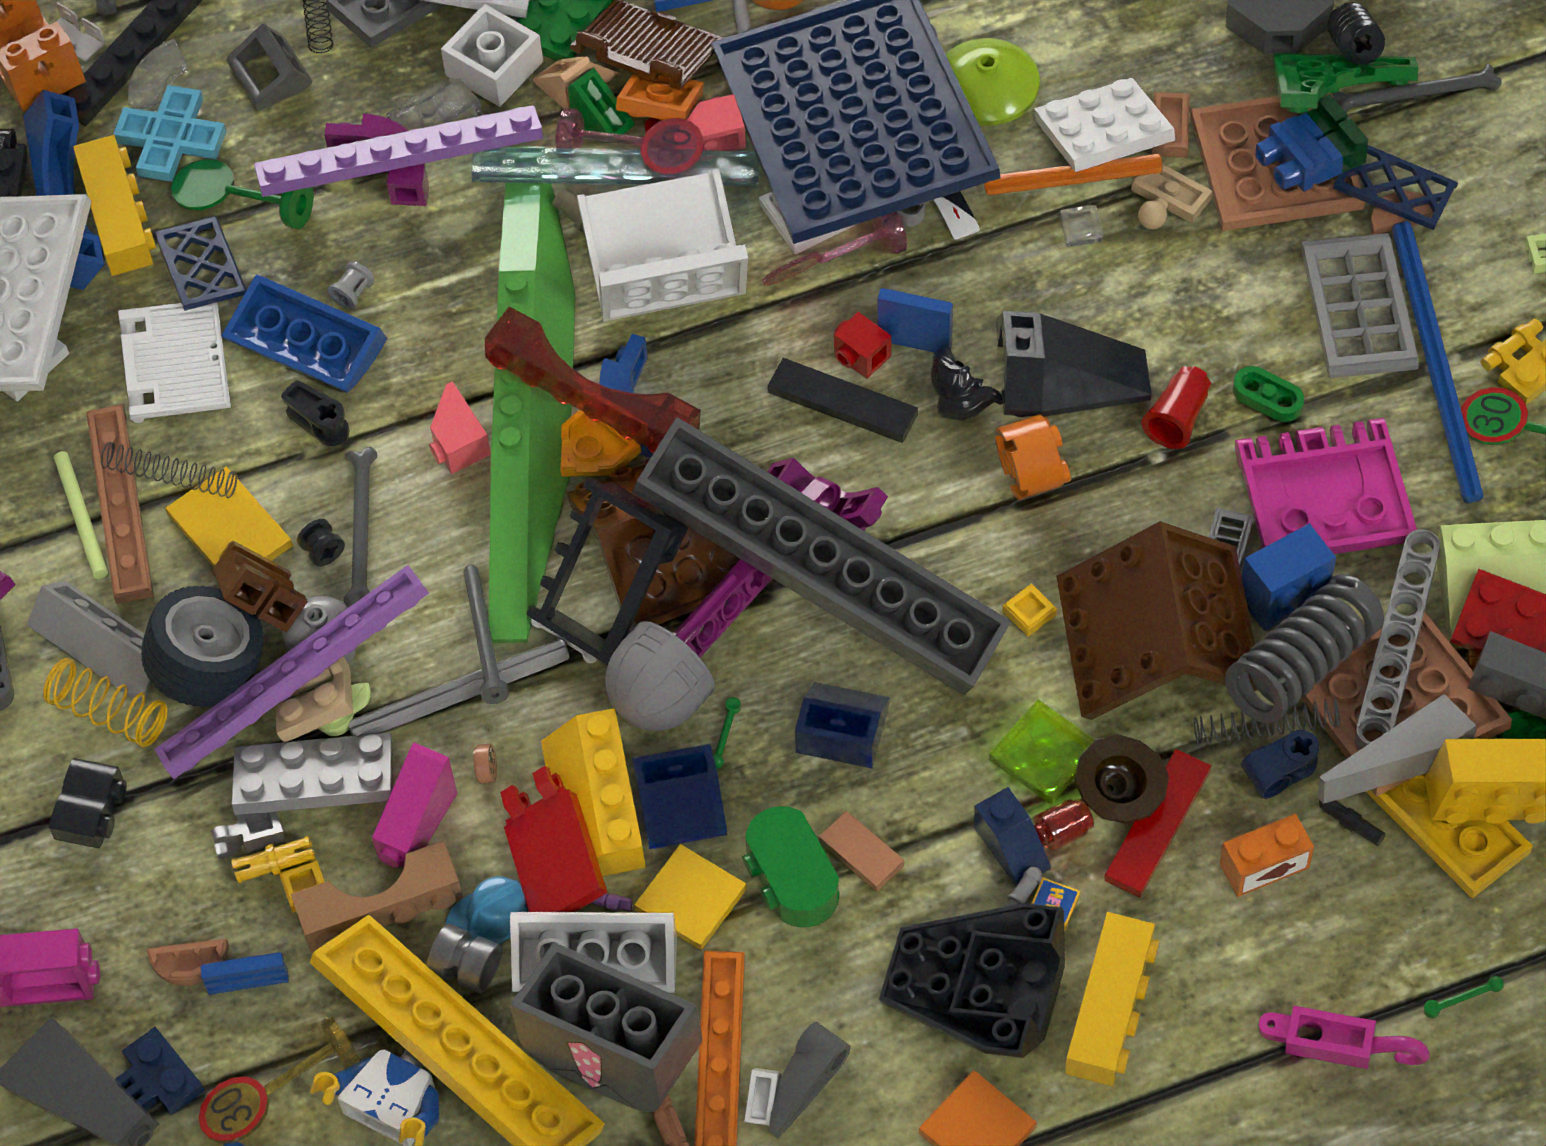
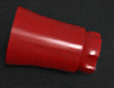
M1182 366L1176 375L1170 379L1159 399L1143 416L1141 421L1143 431L1152 441L1169 449H1181L1189 444L1195 422L1208 397V391L1212 383L1205 371L1196 366Z

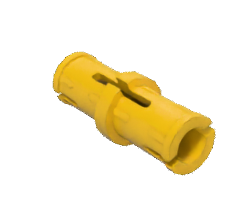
M309 835L276 847L274 844H269L265 846L263 851L231 859L233 869L240 870L250 866V868L234 872L238 883L240 884L243 881L268 873H273L274 876L279 875L282 869L316 860L315 852L312 849L297 853L298 851L313 847Z

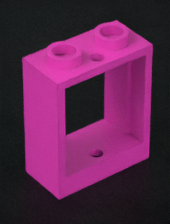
M78 928L0 935V1007L91 1000L94 998V984L100 983V965L98 960H93L91 945L84 942Z

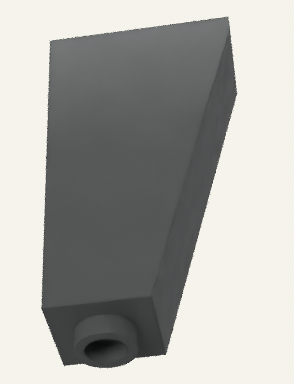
M52 1017L0 1068V1086L7 1091L112 1146H144L152 1138L154 1129L159 1125L81 1043Z

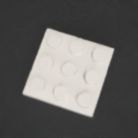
M1133 78L1117 80L1110 85L1095 90H1085L1079 95L1063 100H1054L1047 105L1034 109L1036 122L1075 172L1175 141L1173 126Z

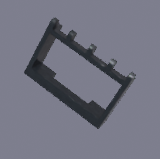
M586 478L583 487L592 492L591 498L584 512L576 508L572 509L569 517L578 522L579 525L570 545L558 542L554 549L556 553L564 558L555 579L549 576H542L539 584L549 590L542 608L529 606L526 614L608 665L619 644L635 628L636 624L633 621L658 566L674 561L689 527L614 482L601 484L592 478ZM604 500L656 530L606 640L562 612L555 610Z

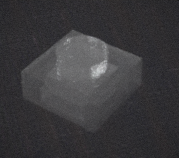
M1096 205L1060 210V222L1067 247L1103 241V231Z

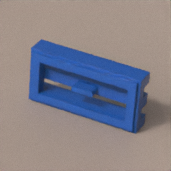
M280 952L201 965V977L205 988H207L208 995L289 982L288 968Z

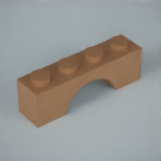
M444 841L407 853L401 876L389 889L380 894L369 897L351 896L337 889L330 881L291 894L310 952L316 951L367 915H370L384 927L395 922H409L416 918L418 914L432 909H446L457 900L463 899L460 883Z

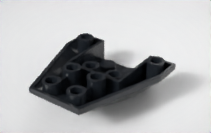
M1002 311L996 319L998 347H1003L1005 360L1002 386L1004 415L1027 417L1041 414L1045 417L1151 400L1152 393L1145 349L1041 313Z
M1022 903L900 927L879 1000L881 1003L983 1053L1024 1058L1046 1038L1065 968L1064 910L1062 907Z

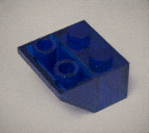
M814 682L804 696L795 728L796 753L873 769L890 704V697Z
M711 744L632 758L635 787L649 849L728 835Z

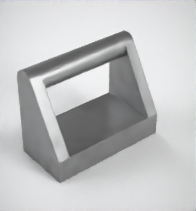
M264 23L249 35L226 59L257 110H263L303 92L313 82L284 36ZM267 54L280 75L261 91L244 63Z

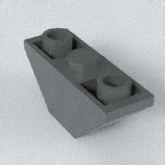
M1228 0L1225 24L1226 28L1263 54L1299 53L1328 27V20L1333 12L1334 0Z

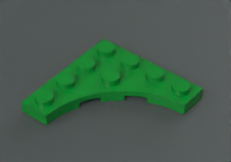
M1273 54V71L1280 107H1286L1287 111L1295 113L1307 112L1308 108H1317L1318 101L1324 95L1339 92L1340 88L1381 81H1387V83L1393 85L1408 84V81L1418 80L1419 67L1416 57L1379 56L1369 64L1357 65L1349 62L1343 55Z

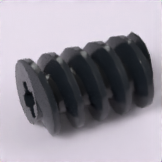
M1347 2L1336 7L1331 13L1328 20V32L1342 55L1349 62L1357 65L1369 64L1382 54L1385 47V37L1380 27L1363 5L1356 2Z

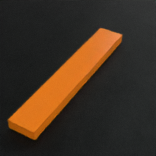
M704 951L700 1020L702 1043L699 1046L694 1146H737L745 952Z

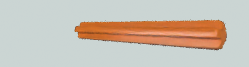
M1159 154L1121 158L1075 172L1070 165L1000 174L1001 178L984 183L985 192L987 195H996L1157 174L1163 170L1162 158Z

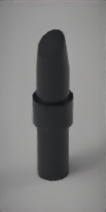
M1319 800V807L1338 820L1339 824L1349 831H1355L1376 846H1379L1384 840L1386 833L1362 818V815L1354 809L1347 808L1336 800L1324 804Z

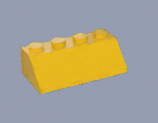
M612 708L576 715L541 741L545 766L550 768L551 775L555 772L560 775L566 790L569 789L577 794L602 876L644 869L646 867L616 710Z

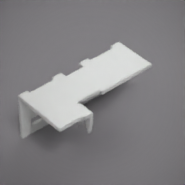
M57 2L61 18L56 22L59 23L70 38L73 46H75L74 50L77 57L87 62L105 45L101 28L81 18L86 31L85 34L79 31L77 14Z

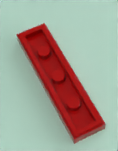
M1175 749L1165 767L1169 774V781L1164 802L1149 818L1134 822L1105 873L1104 881L1141 898L1208 778L1212 765Z

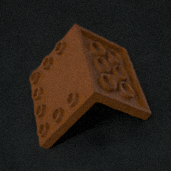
M651 457L645 461L646 464L633 469L630 467L617 469L610 474V477L598 482L601 484L614 482L632 493L636 481ZM584 482L576 485L575 490L566 494L570 507L584 512L592 492L584 488ZM604 500L590 531L599 542L619 608H621L656 530ZM688 528L674 561L658 566L633 623L637 625L642 621H647L658 625L694 611L739 562L740 558Z
M1159 521L1056 576L1080 713L1083 718L1093 720L1184 674L1226 685L1225 675L1227 669L1255 645L1236 547ZM1248 673L1250 684L1255 692L1258 689L1255 687L1250 677V674Z

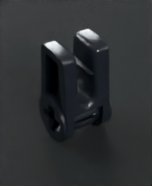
M299 380L294 381L282 393V401L288 405L286 409L287 416L322 444L337 446L347 440L350 429L347 421L344 419L343 405L338 400L323 394Z

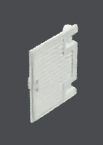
M181 303L118 310L130 420H133L135 423H141L145 418L231 408L217 303L184 311ZM145 321L146 331L136 333L135 322ZM154 392L155 403L144 405L143 394Z

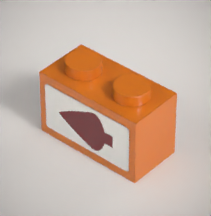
M1295 813L1223 842L1219 864L1236 896L1239 897L1310 868L1314 845Z

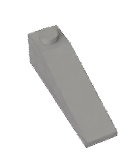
M1443 694L1320 776L1318 799L1324 804L1375 789L1379 786H1385L1428 773L1445 739H1475L1476 725Z

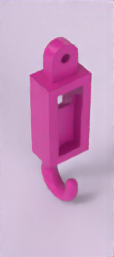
M1294 1005L1291 1016L1268 1012L1259 1019L1260 1035L1268 1040L1286 1043V1054L1363 1069L1369 1068L1371 1054L1397 1052L1394 1055L1395 1061L1406 1065L1424 1064L1430 1057L1427 1046L1415 1038L1408 1036H1375L1376 1021ZM1305 1026L1321 1029L1322 1037L1319 1041L1299 1038V1028Z

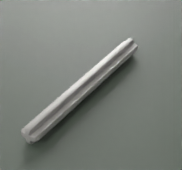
M558 639L498 662L497 667L500 680L508 684L567 661L569 659V651L565 642L562 639ZM480 669L356 717L349 722L352 736L379 734L481 694L480 688L485 683L483 671Z

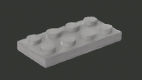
M391 733L235 747L232 791L234 815L388 801L393 790V742Z

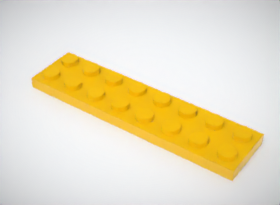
M367 915L313 952L310 964L513 1146H586L601 1134L605 1125L601 1119L370 915Z

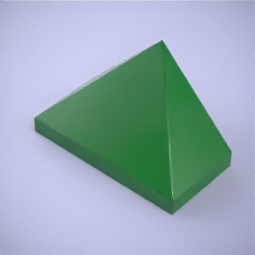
M594 67L568 86L571 128L611 144L636 125L627 112L616 110L617 98Z

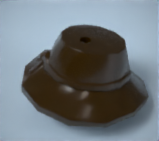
M1115 734L1096 739L1078 757L1074 781L1083 803L1101 819L1126 824L1149 818L1164 802L1169 774L1160 755L1145 743L1137 739ZM1107 786L1111 788V792L1107 790Z

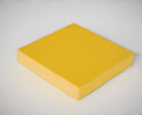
M680 844L634 906L635 911L638 913H674L677 936L702 951L745 893L747 886L745 882Z

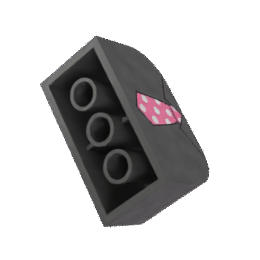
M555 942L510 1004L519 1041L536 1061L556 1074L639 1111L653 1112L659 1109L702 1043L697 1005Z

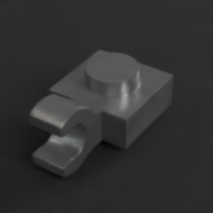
M277 811L236 815L237 824L222 825L211 830L219 859L234 855L243 845L245 846L246 853L263 849L269 844L278 845L285 843Z

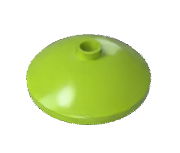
M980 38L963 42L945 54L979 125L994 126L1008 123L1022 116L1034 104L1040 86L1039 71L1031 56L1019 46L1000 39Z

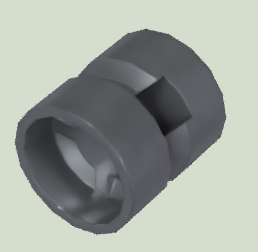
M448 923L441 929L432 945L427 966L438 976L450 981L457 977L459 985L482 994L491 984L502 957V945L480 936L472 940L471 932Z

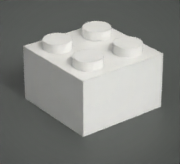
M486 4L441 48L445 75L499 107L543 63L540 35Z

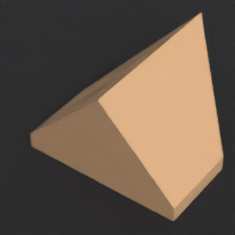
M587 56L558 59L535 76L533 81L569 113V85L593 67L606 84L620 73L592 63Z

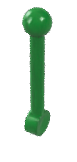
M736 697L728 698L725 702L726 718L715 754L709 758V764L714 769H719L724 765L722 755L734 715L741 710V702Z
M1492 976L1488 983L1440 1002L1429 1000L1424 1004V1014L1429 1018H1436L1442 1009L1488 991H1501L1504 987V982L1501 977Z

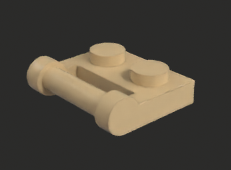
M341 657L326 668L321 675L312 678L301 686L288 699L275 705L276 733L284 743L353 713L351 672L344 657ZM319 686L318 688H316V689H314V690H312V691H309V692H307V693H305V694H303V695H301V696H298V697H296V698H293V697H295V696H297V695H299V694H301V693H304V692H306V691H308V690H310V689H313V688Z

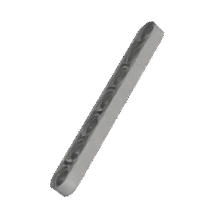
M1418 529L1412 531L1405 539L1357 723L1355 743L1359 750L1371 743L1364 738L1363 733L1365 731L1376 729L1385 734L1394 728L1397 723L1439 557L1440 540L1436 534L1429 530ZM1417 543H1425L1432 548V551L1423 555L1415 553L1411 547ZM1410 573H1417L1425 581L1418 585H1412L1404 580V576ZM1400 604H1410L1416 608L1417 612L1413 615L1405 616L1398 613L1395 608ZM1398 634L1405 636L1409 643L1402 647H1396L1391 645L1387 639L1392 635ZM1384 666H1394L1400 670L1401 675L1396 678H1387L1379 670ZM1384 697L1389 699L1393 706L1387 710H1379L1371 702L1375 698Z

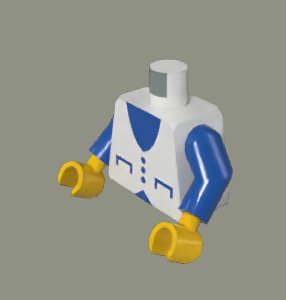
M380 1050L374 1057H367L335 1074L320 1072L314 1076L310 1090L311 1094L317 1091L324 1092L322 1102L326 1105H330L335 1095H339L337 1099L344 1115L404 1146H412L414 1140L415 1146H423L424 1137L439 1122V1093L435 1089L432 1076L423 1070L424 1065L407 1050H405L401 1058L386 1050Z

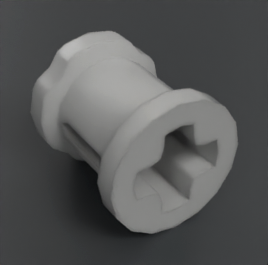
M356 261L348 262L345 266L346 272L337 283H332L327 290L330 297L338 305L350 310L354 309L357 305V298L366 287H371L374 283V276L371 271Z

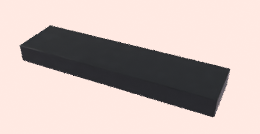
M782 358L767 385L768 393L901 443L904 442L918 416V407L786 358Z

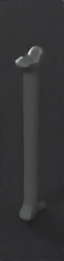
M1486 64L1482 71L1475 74L1353 94L1336 92L1332 93L1341 108L1347 112L1354 107L1476 87L1497 90L1500 88L1502 80L1494 75V67Z
M366 447L361 452L350 450L345 454L346 460L351 462L355 468L351 590L343 597V601L348 607L370 593L367 588L369 469L378 456L376 450L372 447Z

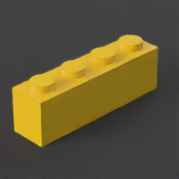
M115 135L73 146L87 196L92 201L90 205L111 275L114 276L153 265L150 250L156 249L151 229H143L141 224L148 221L142 200L135 202L133 197L140 194L134 173L127 175L125 171L126 168L132 167L126 146L118 148Z
M1107 912L1067 1054L1065 1074L1112 1087L1114 1086L1117 1073L1125 1074L1130 1056V1050L1124 1049L1127 1036L1135 1037L1140 1013L1134 1012L1136 1000H1145L1150 976L1144 975L1146 963H1155L1160 940L1153 939L1154 923Z

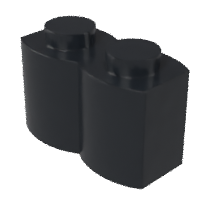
M77 758L72 759L65 775L62 792L57 799L50 820L49 829L54 840L100 849L104 839L111 837L115 824V817L111 814L116 804L123 802L127 789V782L123 780L119 767Z

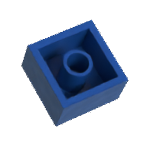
M1310 523L1244 559L1242 582L1248 611L1264 631L1276 625L1278 626L1295 609L1301 607L1309 597L1314 596L1333 577L1336 556Z

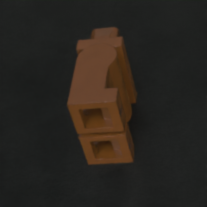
M233 540L228 543L219 556V561L212 569V573L217 578L225 601L252 615L256 613L258 618L285 632L289 630L308 602L304 594L294 590V584L289 580L292 576L290 570Z

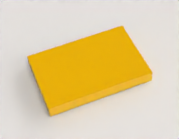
M227 466L223 468L225 476L219 489L221 495L225 494L226 482L231 472ZM220 471L215 474L210 487L212 493L217 491V480ZM223 471L221 472V475H220L219 486H220V483H221V481H222ZM231 475V477H230V479H229V482H228V485H227V490H228V488H229V486H230V484H231L232 475ZM235 475L232 486L227 493L228 497L231 495L235 485ZM208 479L201 484L203 491L208 488ZM238 479L235 491L230 498H226V495L221 497L218 492L212 495L209 490L203 493L198 488L197 490L189 491L165 507L167 515L213 568L219 561V556L232 540L271 561L293 547L291 538Z

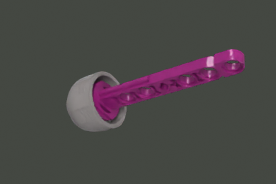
M817 477L801 493L833 512L839 503L841 489L838 484L824 477ZM740 559L674 633L652 622L642 621L638 623L619 644L610 658L606 671V693L617 714L629 724L649 731L667 730L685 722L707 700V697L715 691L714 679L700 658L772 578Z

